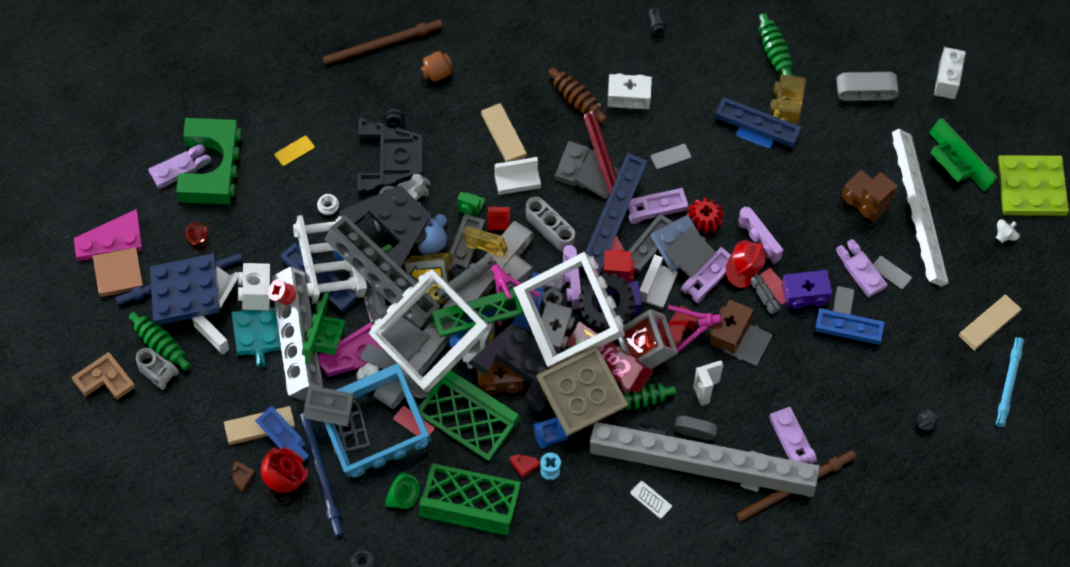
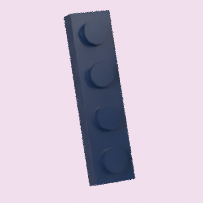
M723 97L715 114L717 119L792 148L801 131V127L725 97Z
M295 242L280 255V259L288 267L305 272L306 276L301 248ZM312 257L313 264H320L314 257ZM330 271L315 273L317 284L340 281ZM350 289L320 293L322 297L324 293H329V303L340 313L347 310L357 300V295Z

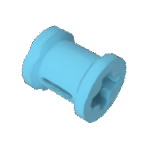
M546 453L540 461V474L546 480H554L560 474L561 460L555 453Z

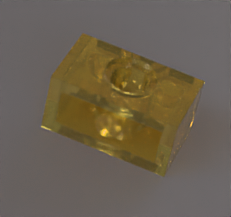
M781 74L780 82L775 81L773 94H777V98L772 99L770 111L774 112V117L798 124L806 78Z

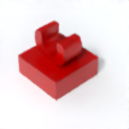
M488 207V230L508 229L510 207Z

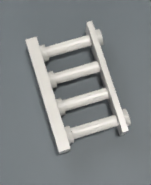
M301 215L298 216L296 224L293 225L294 236L299 239L308 280L306 292L308 297L311 296L313 304L318 302L319 295L322 292L350 289L354 291L357 298L365 296L367 290L365 278L346 260L313 264L311 253L333 251L335 249L328 243L309 245L307 234L329 231L330 227L341 219L340 216L335 222L304 225L303 216ZM342 269L350 272L351 278L349 280L317 284L315 273Z

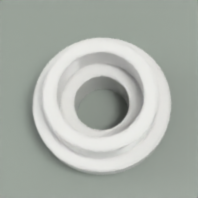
M325 194L318 200L317 207L322 214L332 215L338 210L339 202L335 196ZM327 204L332 205L331 207H325Z

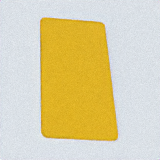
M304 136L275 153V156L284 166L315 146L307 136Z

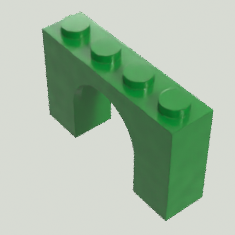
M185 118L183 134L185 146L196 147L203 145L204 148L217 150L224 158L221 165L210 173H179L176 190L179 202L230 205L231 197L235 196L233 178H237V165H235V159H239L237 141H241L242 135L241 128L237 126V120Z

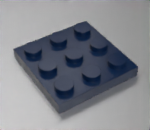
M214 253L150 267L153 321L155 325L221 312L217 262Z

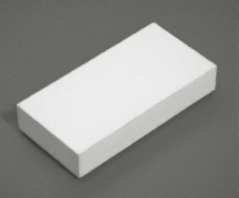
M204 316L192 318L194 326L221 354L229 350L227 339Z

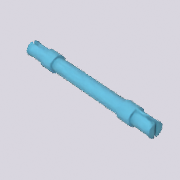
M1015 338L1014 346L1011 350V360L1001 403L998 407L996 426L1005 427L1006 418L1009 414L1017 369L1022 357L1024 343L1022 338Z

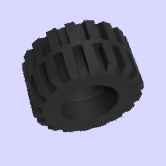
M603 273L600 276L604 278L607 284L605 290L616 292L620 298V305L615 313L622 318L624 325V323L630 321L631 315L635 310V298L629 283L627 284L624 278H619L617 274L612 273V275H608V273ZM588 279L586 281L587 284L582 286L581 294H579V308L588 324H591L595 329L599 328L601 331H606L610 329L605 314L599 313L594 307L596 294Z

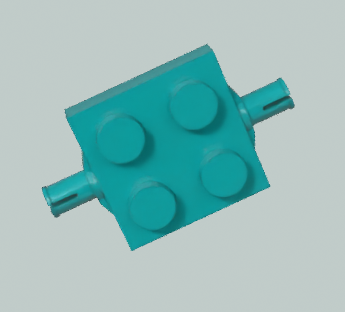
M275 307L269 308V310L232 312L237 355H255L256 366L260 367L261 364L262 367L266 366L264 354L272 351H281Z

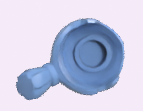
M438 214L434 219H430L431 227L427 226L425 228L426 239L421 244H416L422 254L433 255L440 252L446 246L447 235L443 226H445L447 218L444 215Z

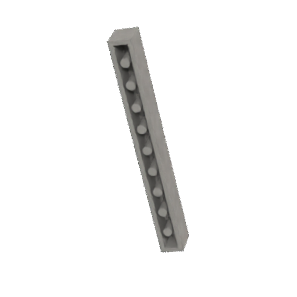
M598 422L594 424L590 441V453L810 497H814L819 472L818 465Z

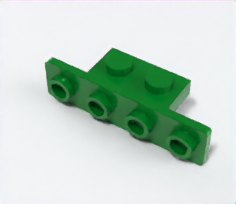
M943 118L939 119L930 131V134L939 143V145L934 146L931 153L958 182L971 177L983 191H987L997 179L996 174Z
M324 293L323 299L318 300L317 314H313L311 323L313 328L308 329V342L303 343L302 355L305 356V364L307 365L310 364L314 351L336 355L345 329V320L326 317L329 293Z

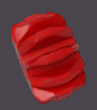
M706 197L703 199V202L696 199L694 205L689 207V213L687 214L698 232L703 230L705 235L708 234V230L715 233L717 227L720 228L722 226V219L724 218L721 204L715 205L714 199L707 202Z

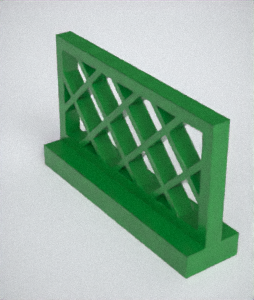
M451 370L432 388L419 406V411L424 420L488 462H490L513 427L516 428L521 421L519 414ZM442 385L450 388V397L438 398V390ZM462 398L468 400L470 408L456 409L455 400ZM452 401L454 411L441 414L439 403ZM437 404V415L428 416L423 412L428 405ZM479 410L487 412L488 420L475 422L473 412ZM470 412L472 423L459 426L458 415ZM455 415L457 426L450 428L443 426L442 418ZM502 422L507 425L503 433L493 435L492 423ZM489 424L491 435L478 438L476 427ZM473 427L475 438L463 439L460 430ZM492 439L493 447L488 454L480 450V441Z
M432 463L424 494L419 504V517L509 535L521 482ZM435 472L445 473L448 478L438 483L434 475ZM461 477L467 478L470 483L461 488L455 481ZM487 482L492 488L482 492L478 484ZM452 483L456 490L446 494L442 487ZM474 487L479 495L468 499L464 492ZM510 487L514 488V492L505 497L500 489ZM438 490L442 498L434 500L428 498L429 493ZM496 492L501 500L491 504L486 496ZM460 494L465 501L458 505L453 504L450 499ZM482 499L487 507L481 510L476 509L473 503ZM505 504L509 510L508 515L497 513L495 508Z

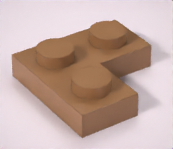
M109 352L72 376L73 382L85 397L102 385L107 387L116 400L135 388L132 380Z

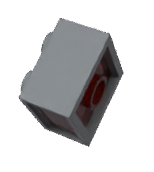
M651 309L626 323L624 328H622L625 335L618 338L622 349L651 369L678 353L665 315Z

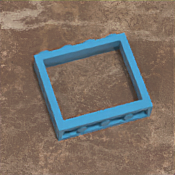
M399 363L344 386L337 391L353 393V399L399 380L421 434L351 465L335 424L324 422L343 470L348 477L361 476L365 473L366 469L371 467L379 468L385 465L387 460L402 458L407 455V451L414 448L415 450L422 449L428 445V442L432 441Z

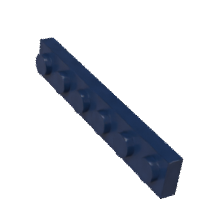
M630 153L626 155L585 251L590 257L593 256L595 262L598 263L599 268L596 269L598 275H600L604 265L605 250L610 251L647 163L646 160ZM583 265L579 267V269L585 271Z

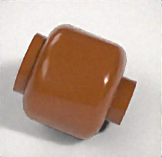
M437 51L424 57V66L421 67L425 78L430 77L433 82H437L451 74L453 65L447 53L443 54L441 51Z

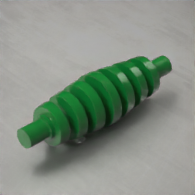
M766 13L761 14L759 18L762 24L759 26L766 54H768L772 64L776 67V71L779 74H783L785 80L789 81L793 79L790 71L793 68L787 42L780 33L779 28L776 27V23L773 20H769Z
M132 312L129 315V319L135 323L134 330L139 333L141 339H144L145 344L163 359L171 362L174 366L179 365L184 371L190 367V363L184 359L185 352L180 349V346L175 343L173 337L159 325H155L154 321H150L147 316L140 317L136 312Z
M662 383L656 384L657 389H655L653 384H648V390L646 391L644 386L640 394L631 391L629 394L621 389L628 403V407L625 410H631V402L634 410L640 408L639 401H641L643 408L648 406V399H650L651 405L657 403V398L660 402H663L666 396L676 394L675 386L664 387Z

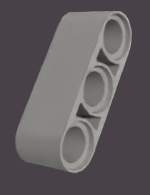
M892 72L843 73L837 76L838 96L841 100H890L899 95L897 76Z
M539 197L530 198L526 203V219L559 251L563 252L564 247L567 245L574 246L575 230L543 199ZM533 209H538V210H540V211H538V212H533L532 210H533ZM547 223H553L554 225H553V226H548V225H546V224H547ZM562 237H568L569 239H568V240H563V239H561V238H562Z

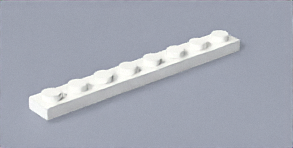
M898 129L892 132L894 138L893 145L897 150L898 164L903 174L902 181L907 190V201L911 206L912 220L917 230L916 237L920 242L921 257L925 262L927 270L926 277L929 282L942 287L949 282L912 136Z

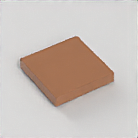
M136 248L93 256L100 297L129 292L131 289L139 286L143 288Z

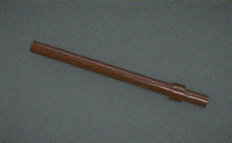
M437 20L427 24H417L415 28L324 56L323 61L327 65L417 35L421 37L427 35L430 31L442 28V22Z
M851 450L838 458L833 457L828 460L826 465L819 468L817 479L830 472L835 473L842 469L844 464L856 458L855 453ZM778 490L736 514L737 518L741 522L792 493Z

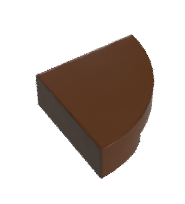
M235 461L233 465V480L237 488L244 492L256 473L249 467Z

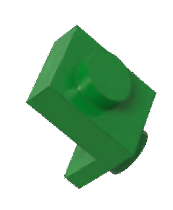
M460 192L457 198V211L478 218L485 199L467 192Z

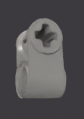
M514 255L502 270H505L506 274L515 280L524 283L531 276L534 267L519 256ZM510 283L507 285V287L509 290L514 289L516 285Z
M150 348L141 349L136 354L139 371L160 389H165L166 383L173 376L179 374V371L171 362L163 359ZM146 359L152 360L149 364L142 363Z

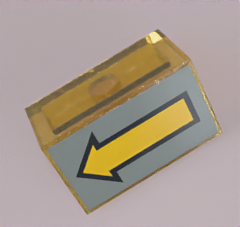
M452 252L411 256L404 262L405 272L418 283L421 275L433 269L448 283L450 278L447 266L453 261Z

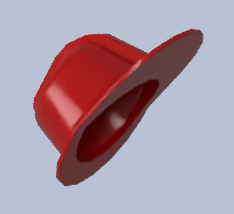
M742 240L736 244L726 264V275L732 285L738 288H745L751 285V278L758 274L766 261L765 252L762 249L763 244L752 243L748 240Z

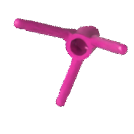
M495 264L491 269L494 273L493 277L496 281L497 293L502 292L501 289L503 288L506 297L510 299L511 295L507 285L512 283L518 286L522 283L507 275L505 270L500 268L499 264ZM535 290L530 292L532 295H535L536 297H540L541 295ZM498 321L499 326L502 325V321Z
M671 305L668 306L669 310L698 318L699 329L677 346L678 352L700 333L707 330L709 326L722 323L721 314H703Z

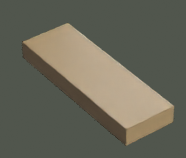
M501 103L481 110V115L505 161L510 162L525 158L526 151Z
M1005 294L962 330L959 337L975 351L1019 314L1021 308Z
M290 406L276 409L287 423L295 429ZM263 413L225 421L224 425L229 445L268 436L255 422Z

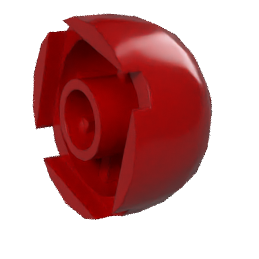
M275 447L272 448L262 461L261 476L265 484L272 490L279 493H287L296 490L304 482L308 475L307 467L304 469L302 465L304 460L295 451L287 447H282L281 449H276Z

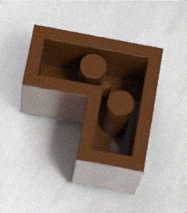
M860 170L844 185L841 196L848 204L855 206L864 217L874 222L890 207L897 185L881 172L872 179Z

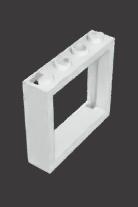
M585 252L514 287L549 368L559 365L595 346L600 348L625 335L622 329L624 328L623 320L614 311L616 304L611 295H607L605 290L607 284L604 278L598 275L596 270L599 268L598 263L595 262L593 256L590 257ZM583 265L610 329L557 355L530 292Z
M433 269L421 275L418 279L419 282L414 287H409L403 293V298L398 303H393L387 309L388 314L383 319L379 318L374 322L375 324L369 332L379 345L427 392L491 329ZM436 282L477 324L423 377L383 335Z

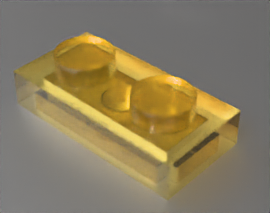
M465 226L462 231L466 245L472 249H481L492 255L497 254L505 256L508 251L505 239L502 236Z

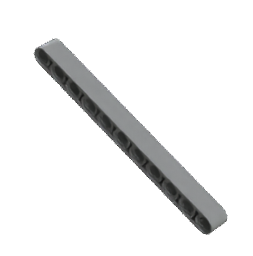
M514 221L488 253L494 257L493 261L496 260L500 268L503 269L514 255L520 256L532 240L534 233ZM490 268L482 274L480 279L476 278L457 292L465 302L486 297L496 285L492 269ZM450 298L443 308L457 305V303ZM431 322L424 330L425 333L430 335L429 340L420 348L421 351L417 352L408 361L421 375L424 374L450 342V337L452 336L448 335L439 338L436 326L432 327ZM455 322L442 324V329L452 328ZM402 368L411 389L416 382ZM396 380L376 389L374 397L391 409H394L405 397L399 380Z

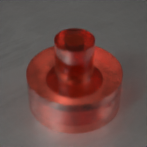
M201 222L190 223L186 226L185 235L191 244L203 243L207 238L208 229Z

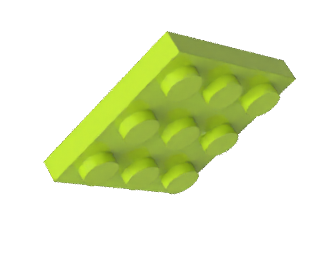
M998 156L997 163L1003 215L1068 214L1062 156Z

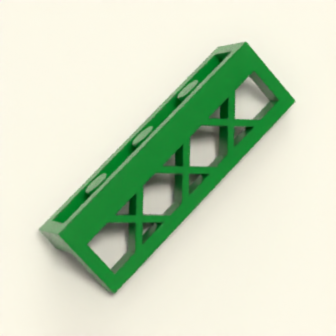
M514 289L509 290L510 299L506 297L504 292L466 302L487 324L524 315L523 308ZM458 304L431 312L430 321L432 327L436 326L439 338L470 330L477 324L475 321L466 323L460 320L470 316ZM514 304L517 307V310L511 312L503 309ZM497 310L495 316L493 317H487L482 314L489 311ZM455 322L452 328L442 329V324Z

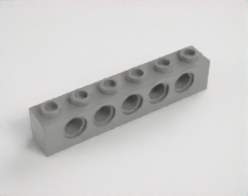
M289 267L272 276L271 281L283 280L294 285L297 290L296 298L291 304L284 305L275 301V311L288 396L304 401L307 397L309 385L323 388L318 352H313L309 365L305 364V356L302 355L303 343L308 342V329L313 328L311 327L312 314L309 297L306 292L305 272Z

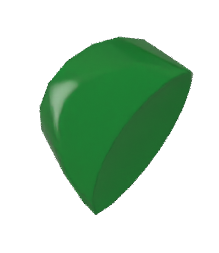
M405 472L398 475L389 490L385 507L400 509L412 507L417 502L420 494V486L417 479Z

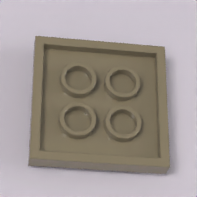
M597 346L536 375L567 437L628 407V403Z

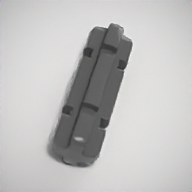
M756 275L752 277L750 282L754 289H757L756 292L764 305H767L766 308L769 313L774 314L778 312L781 306L777 300H774L775 296L768 285L763 283L764 279L762 276Z

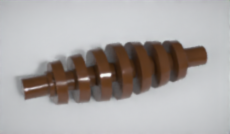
M555 68L549 71V74L554 78L553 84L571 105L581 110L583 114L595 112L597 119L601 123L607 120L608 117L602 112V105L598 103L586 86L577 80L575 81V78L569 76L566 72L560 73Z

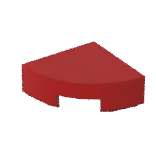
M514 455L509 458L510 463L522 478L541 466L540 462L534 457Z

